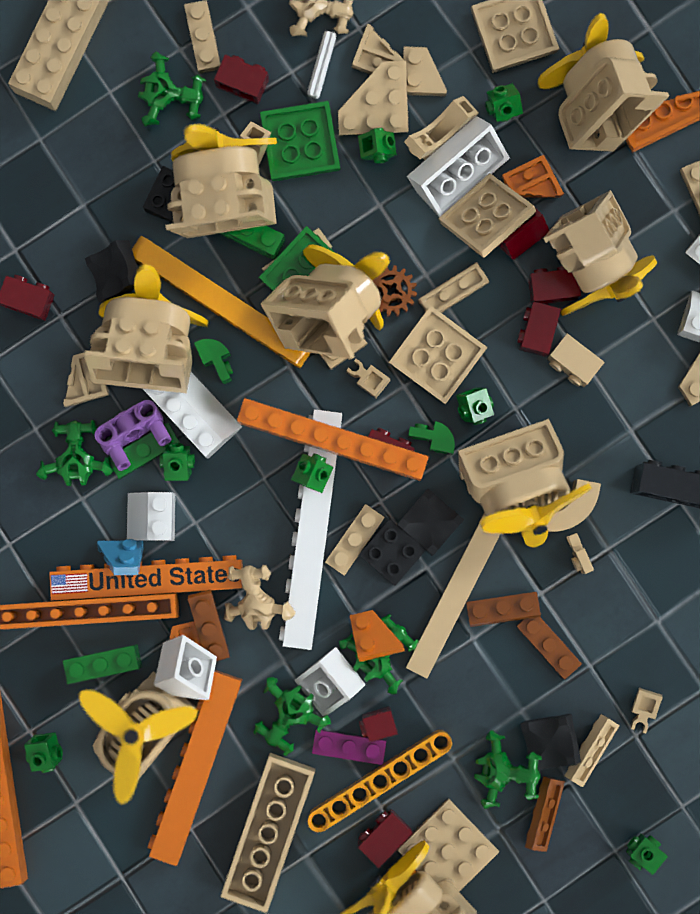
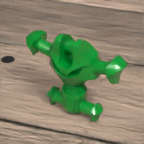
M155 51L150 58L155 62L156 72L140 79V83L145 85L144 92L138 93V97L144 100L150 107L148 115L141 118L145 127L160 125L159 121L156 120L159 110L163 111V108L167 107L174 100L181 102V104H190L189 112L186 116L191 120L200 118L201 115L198 114V108L204 98L201 88L202 83H206V79L197 74L191 77L193 80L192 89L187 88V86L177 88L169 77V73H165V62H168L170 58Z
M95 420L85 424L71 421L66 425H59L58 422H55L52 432L55 437L59 434H67L65 442L68 444V449L62 455L55 458V463L45 465L43 461H40V467L36 476L46 480L48 474L57 472L58 475L63 477L67 486H72V479H79L81 485H86L93 470L103 471L105 476L111 475L114 470L110 465L109 457H105L104 462L96 461L93 456H90L81 448L84 442L83 433L95 434L97 430Z
M391 614L381 618L399 641L408 648V652L416 650V646L419 643L418 639L415 641L407 635L408 633L404 626L396 625L390 619ZM351 633L345 639L339 640L341 650L348 648L356 653V664L353 668L355 672L361 669L367 675L364 678L366 682L373 678H383L389 686L387 693L397 694L398 687L403 680L396 681L391 674L390 655L359 662L355 641L352 640L353 634Z
M267 677L263 693L269 691L277 699L274 703L278 708L280 718L273 722L271 730L263 725V721L255 723L253 733L256 735L258 732L265 737L269 746H277L284 751L283 756H287L294 751V743L289 744L282 738L289 733L288 728H290V725H307L310 722L318 726L317 732L320 733L325 726L331 724V720L328 715L320 717L313 714L314 695L310 693L307 698L299 693L302 689L301 685L283 692L276 685L278 682L277 678Z
M493 730L486 735V740L491 741L492 752H488L483 758L476 759L475 761L476 764L483 765L482 773L474 774V778L489 788L487 798L481 800L482 807L484 809L500 807V803L496 801L498 791L502 792L504 787L512 780L518 784L527 783L526 793L523 795L528 800L538 799L539 794H536V784H538L541 775L537 768L538 760H542L541 756L534 752L526 755L528 758V768L523 765L513 766L506 752L501 751L500 740L505 739V736L498 735Z

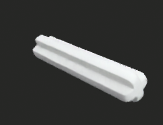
M330 31L324 32L307 91L308 96L318 99L320 97L336 40V34Z

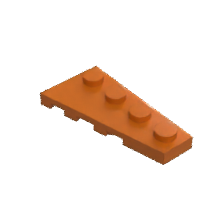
M700 91L676 96L675 99L664 101L625 140L632 153L699 121Z

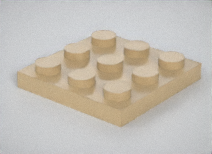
M488 0L471 6V11L493 73L559 51L543 0Z
M489 173L438 219L445 228L484 258L536 212L533 204Z
M430 306L388 363L446 404L488 347L433 306Z
M449 798L397 849L404 855L417 843L426 841L429 845L428 853L416 870L418 872H427L436 883L439 881L451 883L459 892L499 853V850Z

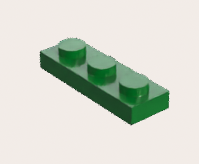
M169 423L164 425L172 439L167 445L159 446L151 432L123 449L131 463L127 469L119 471L111 456L109 457L110 464L119 479L159 457L170 444L180 443Z

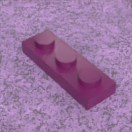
M316 729L312 754L383 765L386 740L380 739L369 742L368 737L363 738V736L321 730L319 733Z

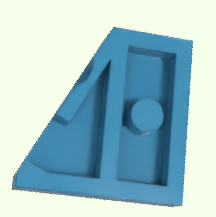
M143 540L97 541L98 551L103 553L104 561L110 566V570L114 575L139 574L144 549Z

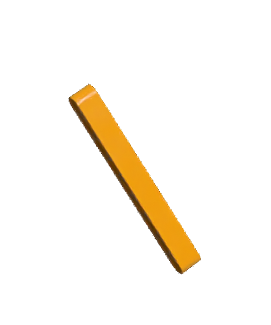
M140 236L133 246L132 251L138 264H147L154 267L161 279L301 369L311 353L285 349L268 317L147 238Z

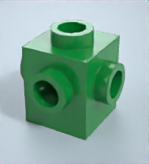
M513 83L506 86H497L493 90L486 92L488 99L485 102L488 115L494 117L496 122L508 121L512 117L523 114L520 93Z
M374 128L358 136L361 159L372 160L375 164H382L388 162V158L397 155L394 132L384 131L383 128Z
M475 387L456 395L459 403L458 412L465 422L478 425L485 423L487 417L494 415L492 409L494 406L493 400L488 395L486 388Z
M181 443L170 444L166 447L163 454H160V468H164V481L189 480L192 473L191 468L195 466V456L191 454L190 446H184Z
M313 453L312 457L302 454L291 480L309 489L323 493L334 467L325 463L326 458L315 453Z
M56 732L34 735L24 745L26 761L30 765L31 772L41 771L42 773L53 771L63 759V750L58 743Z
M640 833L638 837L634 836L627 845L626 853L631 857L629 862L639 870L644 867L652 875H654L668 856L659 849L661 843L651 835L646 838Z

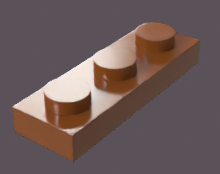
M207 590L188 595V602L201 646L217 657L216 661L230 658L212 591Z
M537 592L466 602L470 627L541 617Z
M541 617L523 619L516 625L564 680L582 665Z
M543 776L539 787V797L533 810L531 826L527 833L526 848L547 852L565 781Z

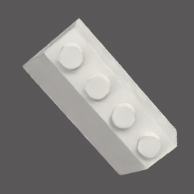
M476 116L407 177L420 197L440 217L489 173H494L510 158L492 125Z
M192 372L190 373L187 393L143 389L208 459L242 428Z

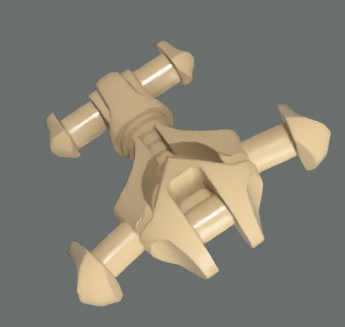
M290 0L289 5L296 11L297 16L300 17L297 25L290 27L292 37L298 35L307 36V32L304 29L308 21L312 22L316 17L324 13L329 14L330 18L339 19L337 26L333 28L338 34H347L349 30L346 29V25L353 16V0H344L343 3L337 0L335 2L330 0Z
M250 565L240 570H235L233 566L229 567L228 579L232 581L241 579L246 596L238 602V606L234 607L231 603H225L223 619L232 622L236 616L241 615L250 630H255L258 622H261V627L264 630L269 628L275 614L282 615V619L287 621L292 619L296 612L288 600L284 605L275 604L274 599L261 590L259 578L269 580L271 574L266 565H262L261 569H256Z

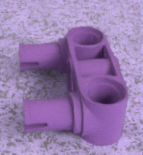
M143 400L119 413L116 417L98 427L95 432L96 441L100 444L103 451L111 456L119 471L125 470L131 465L122 448L130 442L139 439L145 433L151 431L159 446H165L172 440L163 424L164 420L161 411L151 400ZM153 411L150 416L145 417L148 412ZM112 435V438L105 442L106 438Z

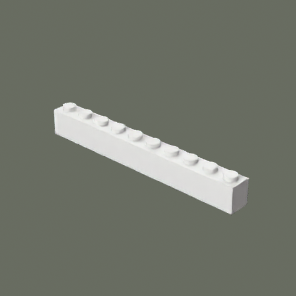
M314 410V414L308 417L309 419L341 428L342 413ZM305 445L304 452H308V456L312 457L313 453L326 458L325 463L334 468L323 493L302 485L299 486L298 499H302L301 509L296 508L295 522L299 523L298 532H293L292 546H296L295 556L290 555L288 568L293 570L292 579H287L285 593H290L289 604L296 613L292 619L286 621L285 626H281L279 640L283 641V646L311 650L337 455Z

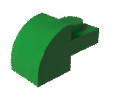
M202 339L194 342L204 366L208 367L214 364L223 385L231 382L232 368L228 361L223 362V359L231 356L228 349L221 342L214 339Z
M435 421L433 430H428L429 426L424 424H415V427L410 426L408 438L430 442L429 451L453 455L455 448L454 437L449 428L444 424Z

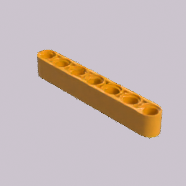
M443 730L432 732L383 765H380L310 811L308 816L309 828L314 832L325 831L446 754L452 747L451 737ZM438 736L447 738V743L442 748L434 745V740ZM417 749L426 750L427 756L424 760L418 761L414 758V753ZM397 762H404L407 765L404 773H396L393 770ZM375 776H385L387 779L386 783L383 786H376L373 783ZM356 788H363L366 791V796L363 799H356L353 796V791ZM342 801L345 803L346 808L342 812H336L332 807L333 803ZM316 814H322L326 821L322 825H316L312 821V817Z

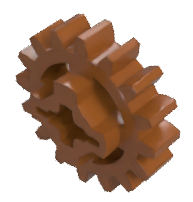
M394 265L392 271H389L387 267L382 274L372 280L383 296L379 307L380 313L387 311V317H390L391 312H395V315L398 317L401 309L407 313L408 307L406 305L413 306L414 301L411 297H417V292L412 291V289L416 288L417 284L410 283L413 278L412 274L405 276L406 269L403 268L398 272L396 265ZM387 277H394V279H392V280H388V281H385V280H384V278H387ZM402 282L407 287V294L401 288ZM392 287H395L396 292L391 296L388 295V289L391 290ZM393 302L401 303L396 306H389Z

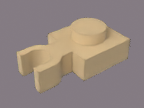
M355 359L354 362L359 366V370L352 371L348 368L347 373L352 377L360 378L357 385L376 399L388 385L390 378L372 365L366 370L363 364Z
M574 533L566 537L573 551L574 558H571L576 571H581L582 574L594 571L578 534Z
M638 688L631 709L637 716L631 722V729L634 730L635 725L641 722L644 724L642 732L647 733L648 717L656 719L662 700L661 694Z

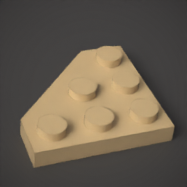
M406 60L383 61L338 111L339 135L364 134L374 128H383L384 131L394 133L408 132Z

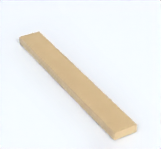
M484 512V514H483L481 520L486 517L485 512ZM480 522L416 646V650H414L406 665L407 669L426 679L500 534L483 531Z

